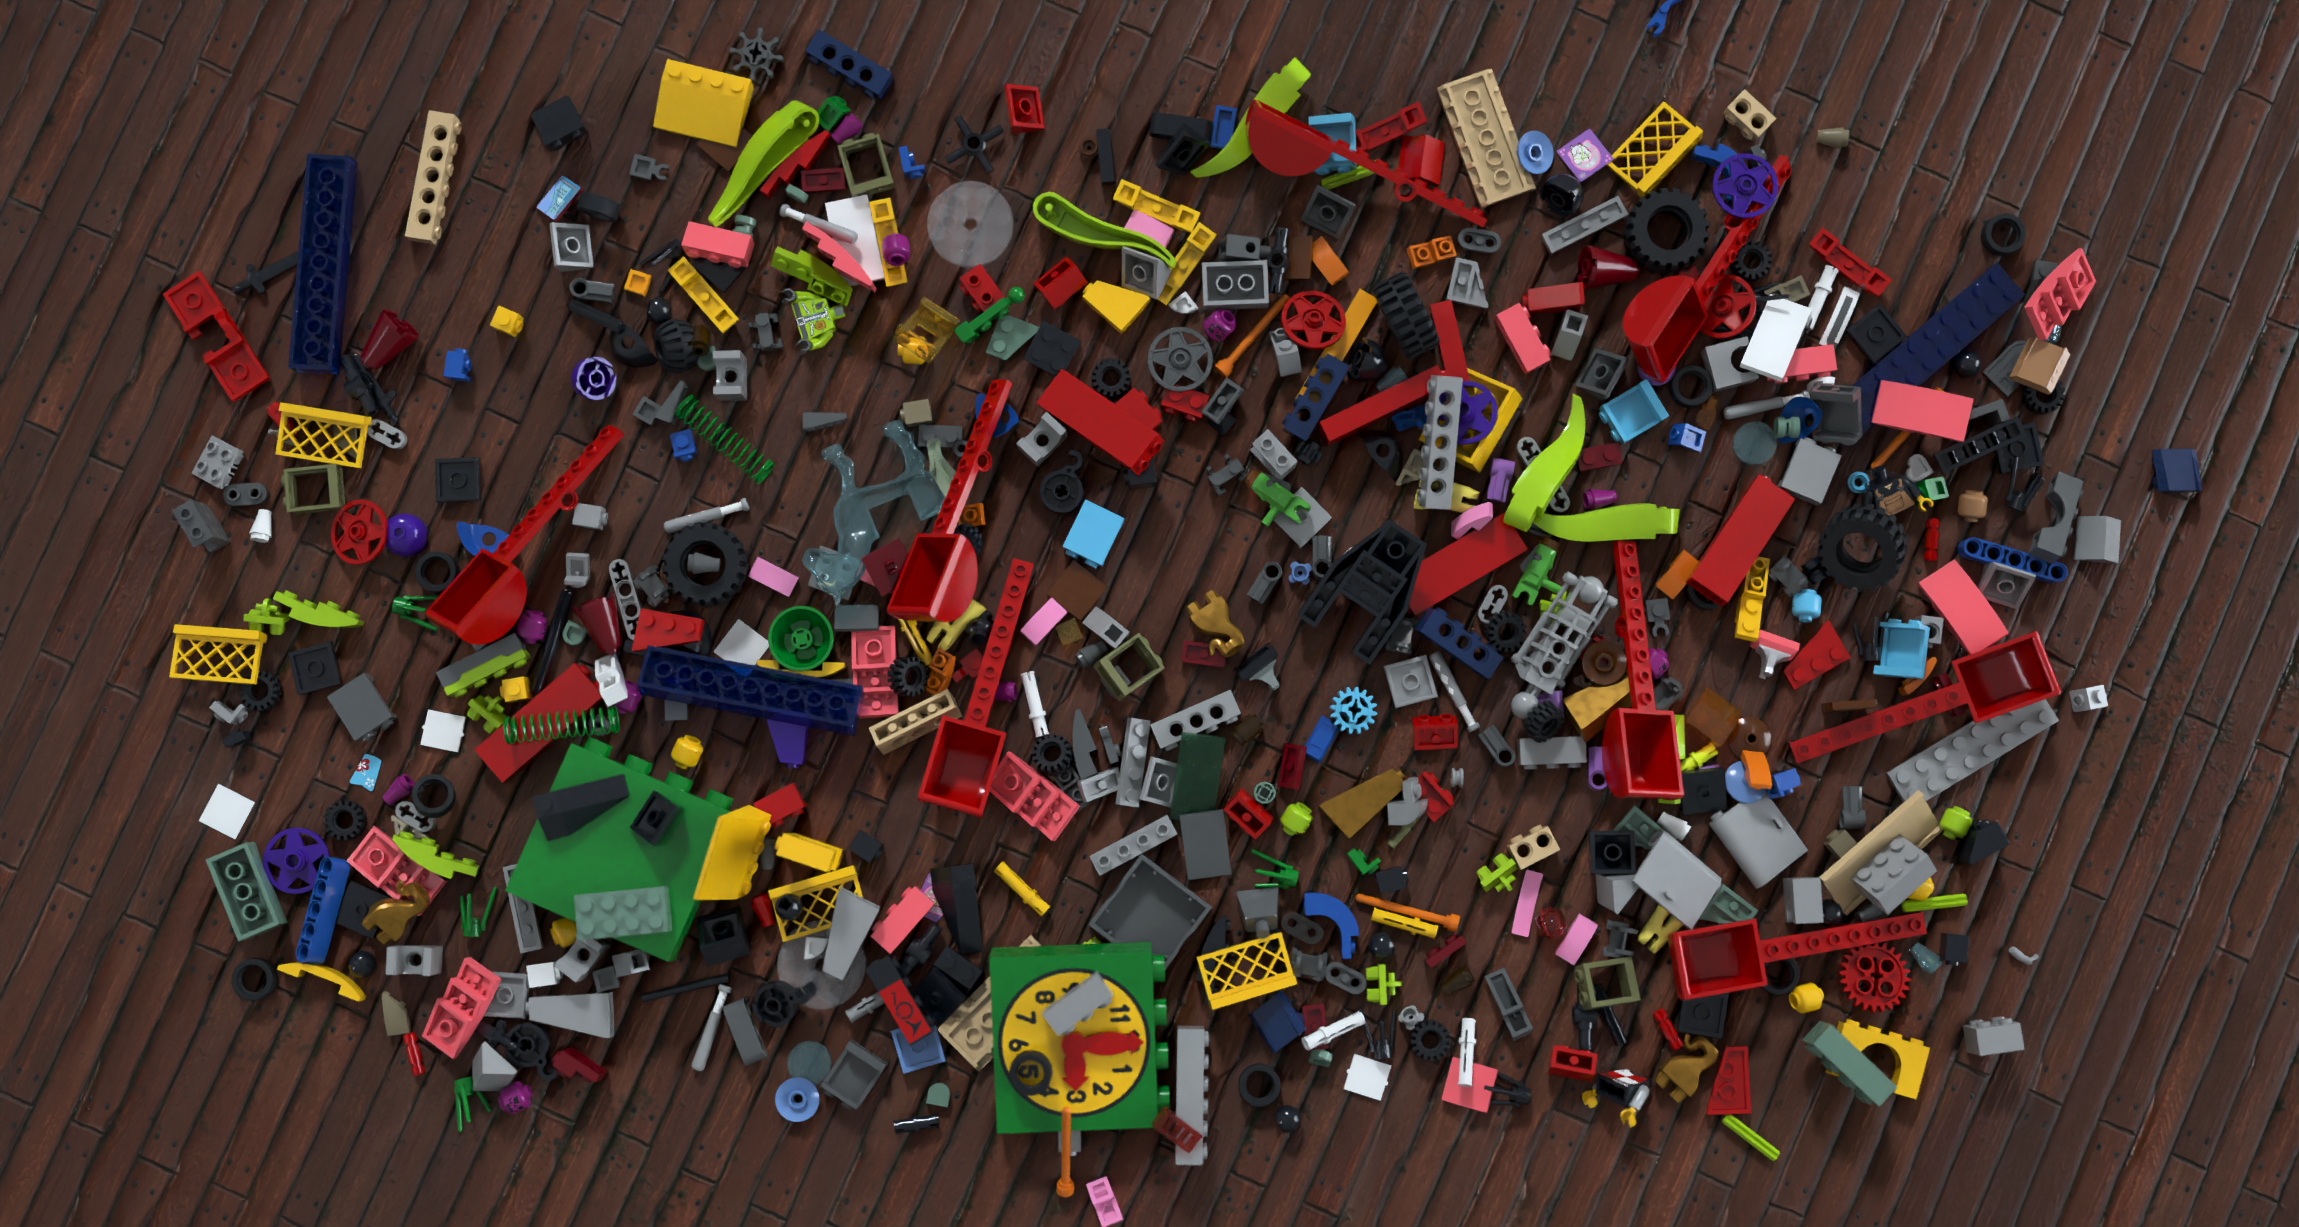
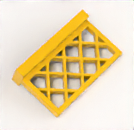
M1663 102L1612 155L1614 160L1606 164V166L1636 190L1640 198L1645 197L1702 139L1703 130L1698 126L1694 127L1668 104ZM1665 110L1671 115V121L1658 122V115ZM1683 125L1688 129L1684 135L1675 136L1674 126ZM1671 126L1672 136L1659 137V127ZM1646 127H1656V137H1644L1643 131ZM1672 140V148L1670 150L1660 151L1659 141ZM1657 141V151L1644 152V142ZM1634 142H1641L1642 152L1629 153V145ZM1642 156L1641 167H1630L1629 157ZM1645 156H1657L1658 163L1655 166H1645ZM1627 157V167L1618 168L1613 164L1617 158ZM1643 171V178L1636 183L1630 178V172Z
M280 402L279 411H282L276 455L362 468L368 425L371 426L372 417ZM288 417L295 418L299 424L292 431L287 427ZM311 421H315L320 427L313 435L306 428V425ZM336 424L341 433L332 438L326 429ZM353 428H360V437L353 442L347 433ZM303 429L308 438L299 444L293 435ZM323 432L329 442L320 448L314 438ZM342 436H345L350 445L341 451L335 442ZM290 438L296 447L290 452L283 451L284 442ZM311 441L317 451L307 455L302 447ZM332 444L338 454L329 459L323 450ZM352 448L357 453L356 463L349 462L344 455Z
M174 624L173 633L176 634L170 678L257 685L263 643L267 641V634L256 630ZM182 640L190 641L194 646L185 654L181 650ZM207 642H211L215 649L205 655L200 647ZM227 644H232L236 650L226 657L221 649ZM249 645L256 646L255 654L248 659L242 651ZM195 651H198L202 659L193 666L188 657ZM218 652L224 660L214 667L209 659ZM240 654L245 662L238 668H235L230 661ZM185 660L190 669L184 674H177L178 665ZM206 662L212 670L203 676L196 669ZM228 664L233 672L227 677H222L218 670ZM249 665L252 669L251 679H243L239 672Z
M849 866L768 891L774 911L777 899L785 893L795 894L800 899L803 895L807 894L815 898L809 910L803 907L807 914L802 923L796 920L792 921L800 925L796 934L787 936L785 926L788 921L783 923V920L776 914L783 942L831 929L832 922L825 918L831 907L835 909L833 904L840 887H843L845 883L854 881L856 887L854 893L863 897L855 866ZM840 885L839 888H838V890H837L836 888H834L833 886ZM831 888L836 891L831 903L819 898L824 889ZM819 891L817 896L812 894L813 892ZM818 900L829 905L823 917L812 912ZM810 913L821 919L817 928L810 929L804 925ZM824 921L829 923L827 925L821 926ZM802 928L807 929V931L800 932Z
M1282 932L1196 957L1208 997L1207 1001L1212 1010L1297 984ZM1278 938L1280 947L1276 954L1265 949L1269 940ZM1264 942L1262 947L1257 945L1259 943ZM1252 945L1260 948L1255 960L1244 955L1247 948ZM1242 948H1243V950H1242L1241 953H1239L1238 951H1236V950H1239V949H1242ZM1232 951L1240 955L1234 967L1223 962L1227 953ZM1263 951L1274 956L1268 968L1258 963ZM1213 958L1218 961L1213 973L1205 970L1203 960ZM1242 958L1253 962L1247 974L1237 969ZM1277 958L1285 963L1286 972L1277 974L1271 970ZM1221 964L1232 969L1226 981L1216 976ZM1256 965L1267 970L1263 978L1259 980L1250 977ZM1235 971L1245 976L1240 986H1234L1229 983ZM1206 973L1209 974V975H1211V977L1209 978V980H1208V978H1207ZM1216 978L1222 981L1224 985L1220 992L1212 994L1210 984Z

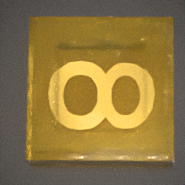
M1075 618L1055 626L1063 647L1083 639Z

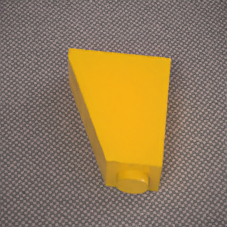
M1098 280L1094 284L1089 283L1083 290V301L1121 334L1150 303V298L1147 295Z

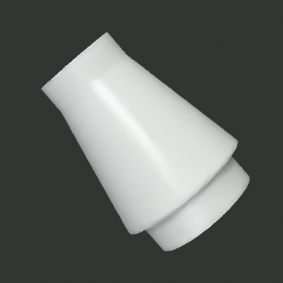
M258 510V515L249 532L251 540L268 543L269 538L272 537L271 511Z
M1665 812L1657 821L1674 839H1678L1681 842L1691 828L1687 824L1688 822Z

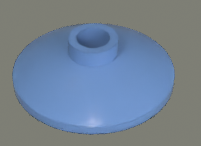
M1540 131L1525 133L1520 138L1517 146V156L1521 166L1532 174H1540L1548 170L1554 155L1549 138Z
M1738 761L1732 764L1725 773L1726 790L1738 802L1745 804L1757 802L1763 797L1766 789L1757 790L1749 787L1744 777L1746 767L1742 761Z
M794 1077L784 1081L779 1086L775 1095V1104L778 1112L785 1119L801 1122L814 1115L818 1109L820 1098L817 1088L811 1081L801 1077ZM795 1095H801L802 1101L797 1102L795 1100Z

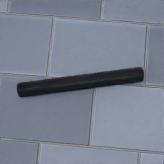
M561 590L532 684L531 692L539 694L545 689L574 595L572 591Z

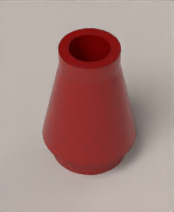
M768 893L752 897L751 906L761 921L762 927L774 924L772 900Z

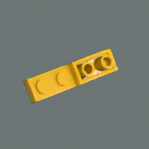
M1758 556L1741 582L1735 614V638L1756 642L1759 638L1762 605L1766 597L1770 559Z

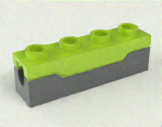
M514 633L437 671L436 674L447 696L459 698L468 693L467 689L473 686L479 688L487 684V679L493 676L495 679L507 674L506 670L513 666L515 669L527 664L526 660L531 658L522 637Z

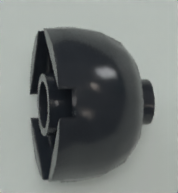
M1565 173L1555 174L1541 186L1539 191L1542 202L1546 200L1550 204L1547 208L1562 217H1568L1570 214L1574 215L1584 199V190L1578 179Z
M1362 338L1363 342H1357L1351 352L1348 364H1352L1351 371L1348 370L1347 375L1351 379L1365 383L1371 382L1378 378L1380 374H1383L1387 368V362H1385L1386 355L1384 349L1380 344L1370 339Z

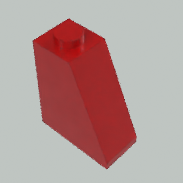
M1583 282L1527 289L1525 296H1522V307H1526L1529 314L1565 313L1567 309L1578 312L1584 305Z

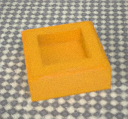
M630 269L624 290L646 297L652 276Z

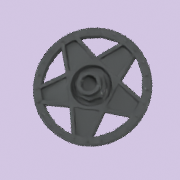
M1175 327L1165 330L1154 339L1148 352V367L1152 377L1159 385L1171 391L1185 392L1197 388L1207 379L1212 368L1213 355L1209 343L1200 333L1190 328ZM1182 332L1193 335L1201 342L1187 345ZM1170 334L1169 348L1155 349L1159 341ZM1207 353L1208 365L1205 373H1203L1197 361ZM1152 362L1166 367L1163 380L1155 372ZM1182 376L1195 382L1188 386H1174Z

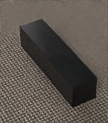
M1110 128L1096 129L1101 184L1112 185L1115 184Z

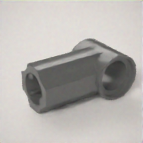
M576 278L570 283V291L580 301L590 300L613 304L615 284ZM580 285H585V292L577 294L576 288Z
M1319 535L1312 537L1311 572L1317 580H1321L1324 574H1319L1316 566L1323 564L1329 569L1332 565L1331 536Z
M1276 562L1266 563L1247 595L1263 604L1281 577V566ZM1270 565L1278 569V574L1274 578H1270L1266 574V568Z
M1494 725L1478 735L1498 766L1508 767L1514 762V751L1508 746ZM1506 751L1510 754L1511 759L1508 763L1500 761V752Z
M1842 786V810L1839 813L1840 828L1865 829L1866 814L1862 808V786Z

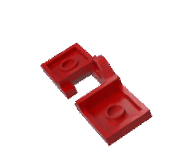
M197 271L163 293V296L184 326L183 330L189 334L192 340L196 341L204 335L199 326L213 317L226 332L224 335L230 340V343L216 352L210 350L202 356L204 357L203 361L209 365L231 401L236 402L271 379L201 271Z

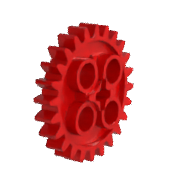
M1873 943L1872 945L1857 946L1855 949L1850 948L1848 949L1850 956L1846 954L1842 956L1846 963L1841 962L1838 964L1843 969V971L1837 972V975L1843 977L1842 980L1838 981V984H1844L1845 986L1841 993L1848 992L1849 995L1846 1000L1853 998V1006L1861 1004V1011L1866 1010L1868 1007L1870 1013H1874L1876 1007L1879 1013L1884 1012L1885 1008L1891 1010L1893 1009L1892 1004L1895 1006L1900 1004L1898 998L1904 999L1906 997L1902 991L1910 989L1904 985L1906 982L1911 981L1910 978L1905 977V974L1910 972V970L1903 969L1907 961L1900 962L1899 958L1902 954L1894 955L1895 947L1887 950V943L1881 944L1880 947L1878 943ZM1860 959L1866 961V970L1859 966ZM1882 962H1886L1889 965L1888 972L1882 970ZM1873 973L1874 976H1877V980L1874 981L1870 974ZM1859 981L1866 984L1867 989L1865 992L1859 989ZM1882 983L1888 987L1887 995L1880 989Z

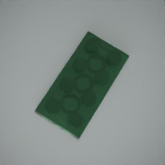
M1181 732L1170 819L1180 820V815L1215 810L1225 737Z

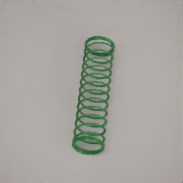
M693 395L683 400L675 411V417L678 419L684 418V424H690L691 430L697 429V435L703 434L704 441L710 439V446L716 445V451L723 450V457L729 456V462L736 461L735 466L737 468L743 466L742 472L746 473L749 471L748 477H755L754 482L756 484L761 483L770 474L775 463L769 459L758 473L750 476L753 468L762 460L764 454L758 457L751 468L744 471L746 463L758 451L757 448L752 451L744 463L739 466L737 465L740 457L750 448L751 443L747 444L737 458L731 460L732 454L740 447L745 438H742L730 453L724 455L726 448L738 436V432L729 439L723 448L718 450L719 443L729 434L732 427H729L716 443L711 444L713 437L725 425V421L717 427L712 436L705 439L707 431L717 422L719 416H716L710 422L705 431L698 433L700 426L707 421L712 411H709L704 416L698 426L692 428L694 420L702 414L706 405L702 406L693 419L686 423L687 415L697 407L699 400L695 401V396Z
M616 706L608 707L609 730L607 733L603 726V711L601 707L599 708L601 728L600 732L597 733L594 710L591 708L592 731L589 734L586 729L585 710L582 709L584 728L583 734L580 735L577 728L576 710H573L574 736L570 734L568 712L565 711V737L562 736L560 731L559 712H556L558 729L556 738L552 734L551 714L548 712L549 736L547 739L543 734L542 714L539 713L538 721L541 731L539 740L534 734L533 715H530L531 740H528L526 736L525 716L522 715V741L517 736L516 717L513 716L511 719L508 716L503 721L504 738L506 743L510 745L514 744L516 739L519 743H523L524 739L530 743L533 737L537 742L542 737L548 741L550 736L557 740L559 734L563 739L568 734L571 738H574L576 733L583 737L585 732L588 736H591L593 732L599 736L602 733V729L606 735L610 731L613 734H617L619 732L618 711ZM508 724H509V731H510V739H509V735H508Z

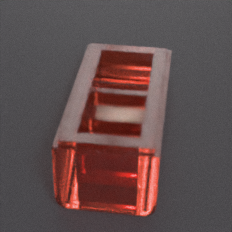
M1164 1107L1152 1122L1154 1129L1187 1153H1190L1202 1138L1201 1133L1167 1107ZM1175 1122L1178 1123L1170 1133L1169 1130ZM1182 1128H1185V1130L1182 1132L1179 1138H1177V1134L1181 1131ZM1189 1133H1192L1193 1135L1190 1137L1187 1143L1184 1144L1183 1141L1185 1140V1138L1188 1136Z

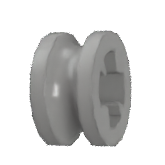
M1451 768V787L1454 788L1458 785L1459 788H1463V768H1460L1458 771L1455 768Z

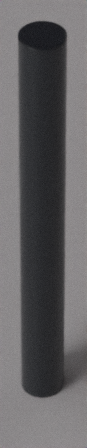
M726 973L642 993L641 998L643 1002L710 987L729 982V976Z

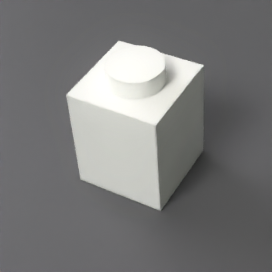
M557 961L528 965L529 988L560 983L563 973L554 967Z

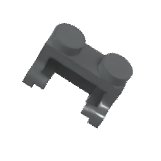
M760 313L755 315L756 323L750 322L747 324L748 329L758 328L760 344H752L753 350L772 351L784 348L782 339H777V344L774 343L770 320H773V323H778L777 313Z
M1228 454L1224 456L1228 465L1218 472L1214 473L1210 466L1206 467L1210 475L1207 478L1219 497L1227 492L1224 487L1219 488L1225 482L1239 473L1241 474L1238 477L1240 482L1248 478L1239 460L1236 458L1231 461Z
M1785 555L1768 572V575L1775 582L1780 580L1785 585L1782 589L1791 598L1809 583V579Z
M656 565L650 566L645 571L639 573L634 580L635 586L639 590L645 591L648 595L647 602L654 608L674 595L671 591L672 589L665 586L657 576L659 572Z
M1403 617L1392 632L1391 638H1388L1386 650L1412 655L1411 642L1417 620Z
M1661 676L1658 679L1659 683L1653 688L1656 710L1669 711V707L1674 702L1680 701L1684 697V690L1682 689L1683 686L1672 677L1667 679Z
M1607 920L1606 929H1610L1608 946H1603L1602 955L1616 958H1624V955L1634 956L1633 951L1624 949L1627 933L1638 934V930L1630 929L1628 923Z
M1293 947L1290 961L1293 975L1295 977H1301L1302 974L1310 975L1311 979L1322 981L1326 971L1327 953L1323 952V955L1318 954V956L1302 954V951Z

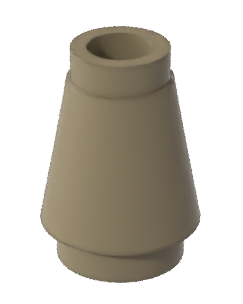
M1844 127L1818 130L1816 143L1839 149L1847 147L1849 130H1845Z

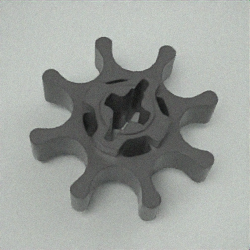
M758 28V35L753 40L747 39L744 32H740L739 35L744 40V46L740 49L733 47L729 49L732 55L742 57L741 62L733 67L735 72L739 73L744 68L750 69L749 79H751L752 83L756 82V74L760 71L767 72L769 78L773 79L774 74L769 70L770 64L775 61L784 62L782 55L772 54L773 48L780 45L779 39L775 37L771 42H764V31L762 28Z

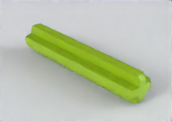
M1357 166V169H1351L1349 173H1337L1323 178L1321 185L1329 190L1375 173L1362 166Z
M1966 894L1928 897L1923 901L1911 899L1904 900L1901 903V908L1903 912L1958 907L1966 906L1968 900Z
M1726 1114L1723 1117V1124L1770 1160L1775 1161L1778 1158L1780 1152L1732 1114Z

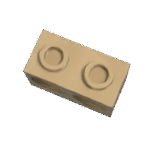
M1745 89L1723 112L1725 119L1731 125H1736L1741 130V134L1753 142L1776 119ZM1741 106L1745 113L1739 114L1735 107ZM1751 121L1759 122L1760 128H1754Z
M1539 824L1529 830L1530 834L1524 837L1520 834L1510 839L1511 844L1506 847L1519 870L1560 850L1548 826L1542 827ZM1539 835H1544L1547 838V844L1544 847H1540L1537 844V837ZM1522 844L1528 849V853L1524 857H1520L1517 853V848Z

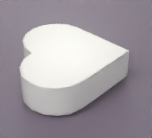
M1915 454L1908 459L1907 465L1909 468L1906 470L1905 476L1914 483L1933 473L1932 468L1922 455Z

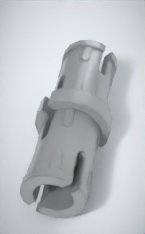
M879 992L868 998H862V1002L845 1010L851 1023L867 1013L872 1014L874 1009L885 1003Z

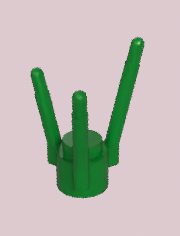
M404 595L403 598L396 597L392 604L393 614L400 615V619L409 620L427 629L437 631V627L409 615H412L414 611L424 613L426 611V608L417 607L412 601L436 600L440 595Z
M1251 850V853L1283 868L1280 869L1279 873L1256 869L1255 872L1257 874L1278 878L1280 883L1255 884V888L1278 887L1287 890L1289 887L1295 888L1298 871L1293 870V866L1284 864L1257 850Z
M494 887L482 922H479L480 918L472 917V895L470 893L467 894V916L464 896L460 895L463 936L480 937L481 931H486V922L495 899L497 887Z
M471 1076L454 1081L458 1132H462L461 1098L466 1122H471L467 1096L474 1094ZM476 1091L487 1112H491V1108L483 1093Z

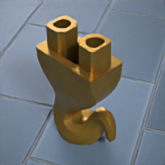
M1211 590L1204 595L1208 605L1201 608L1197 601L1189 604L1187 609L1192 623L1200 633L1207 636L1230 639L1226 643L1219 638L1211 640L1209 644L1210 655L1214 656L1215 648H1217L1225 658L1230 657L1244 647V637L1241 631L1229 620L1230 611L1224 598L1219 596L1214 590Z
M399 880L396 885V892L402 896L410 895L414 900L382 899L373 904L369 909V913L363 918L362 925L370 931L375 926H379L382 929L377 933L376 937L383 945L392 940L396 942L404 934L408 920L426 910L430 896L419 883L411 882L403 886V881Z
M1686 1033L1683 1039V1047L1686 1050L1695 1051L1701 1048L1703 1050L1701 1056L1680 1055L1671 1057L1658 1068L1660 1071L1653 1079L1663 1089L1672 1081L1676 1087L1669 1095L1678 1103L1687 1096L1691 1097L1698 1087L1701 1072L1712 1066L1717 1060L1719 1051L1702 1035L1690 1041V1035Z

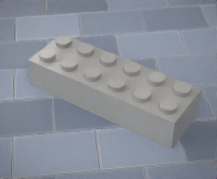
M1177 1026L1176 1165H1203V1159H1207V1143H1203V1137H1207V1121H1203V1114H1208L1207 1098H1204V1092H1208V1076H1204V1069H1208V1054H1204V1046H1209V1033L1204 1031V1026Z

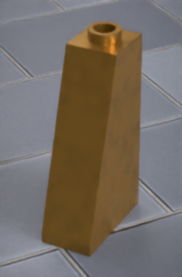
M1627 669L1623 676L1612 684L1602 685L1596 683L1562 699L1566 714L1584 742L1590 740L1605 728L1606 721L1613 710L1617 708H1630L1632 706Z
M1389 769L1321 803L1319 807L1343 834L1350 839L1403 789L1402 782L1407 778L1399 769L1396 771Z

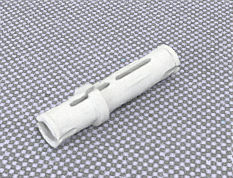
M1826 265L1824 267L1825 269L1819 282H1816L1814 286L1816 290L1808 306L1812 310L1805 329L1813 330L1826 297L1832 291V283L1839 271L1832 266Z
M1034 671L1022 673L1020 675L1030 709L1029 719H1032L1036 738L1044 737L1046 734L1049 735L1044 717L1046 712L1042 708Z
M1357 1011L1327 1027L1322 1026L1318 1028V1031L1303 1037L1302 1044L1307 1051L1320 1044H1328L1331 1042V1039L1364 1025V1016L1361 1012Z
M1471 1018L1462 1019L1461 1038H1459L1461 1049L1458 1085L1463 1087L1472 1086L1474 1045H1476V1039H1474L1476 1020Z

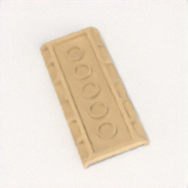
M1486 69L1438 87L1436 90L1480 210L1486 206L1523 193L1535 191L1536 187L1531 173L1527 172L1518 160L1517 146L1519 141L1492 69Z
M1919 790L1915 791L1911 797L1898 806L1894 812L1835 862L1825 873L1818 877L1821 878V884L1830 898L1839 903L1843 914L1846 916L1866 899L1859 892L1851 877L1900 834L1921 850L1943 831L1925 801V795Z
M1030 935L1019 947L1042 945ZM990 976L937 1029L979 1072L994 1057Z

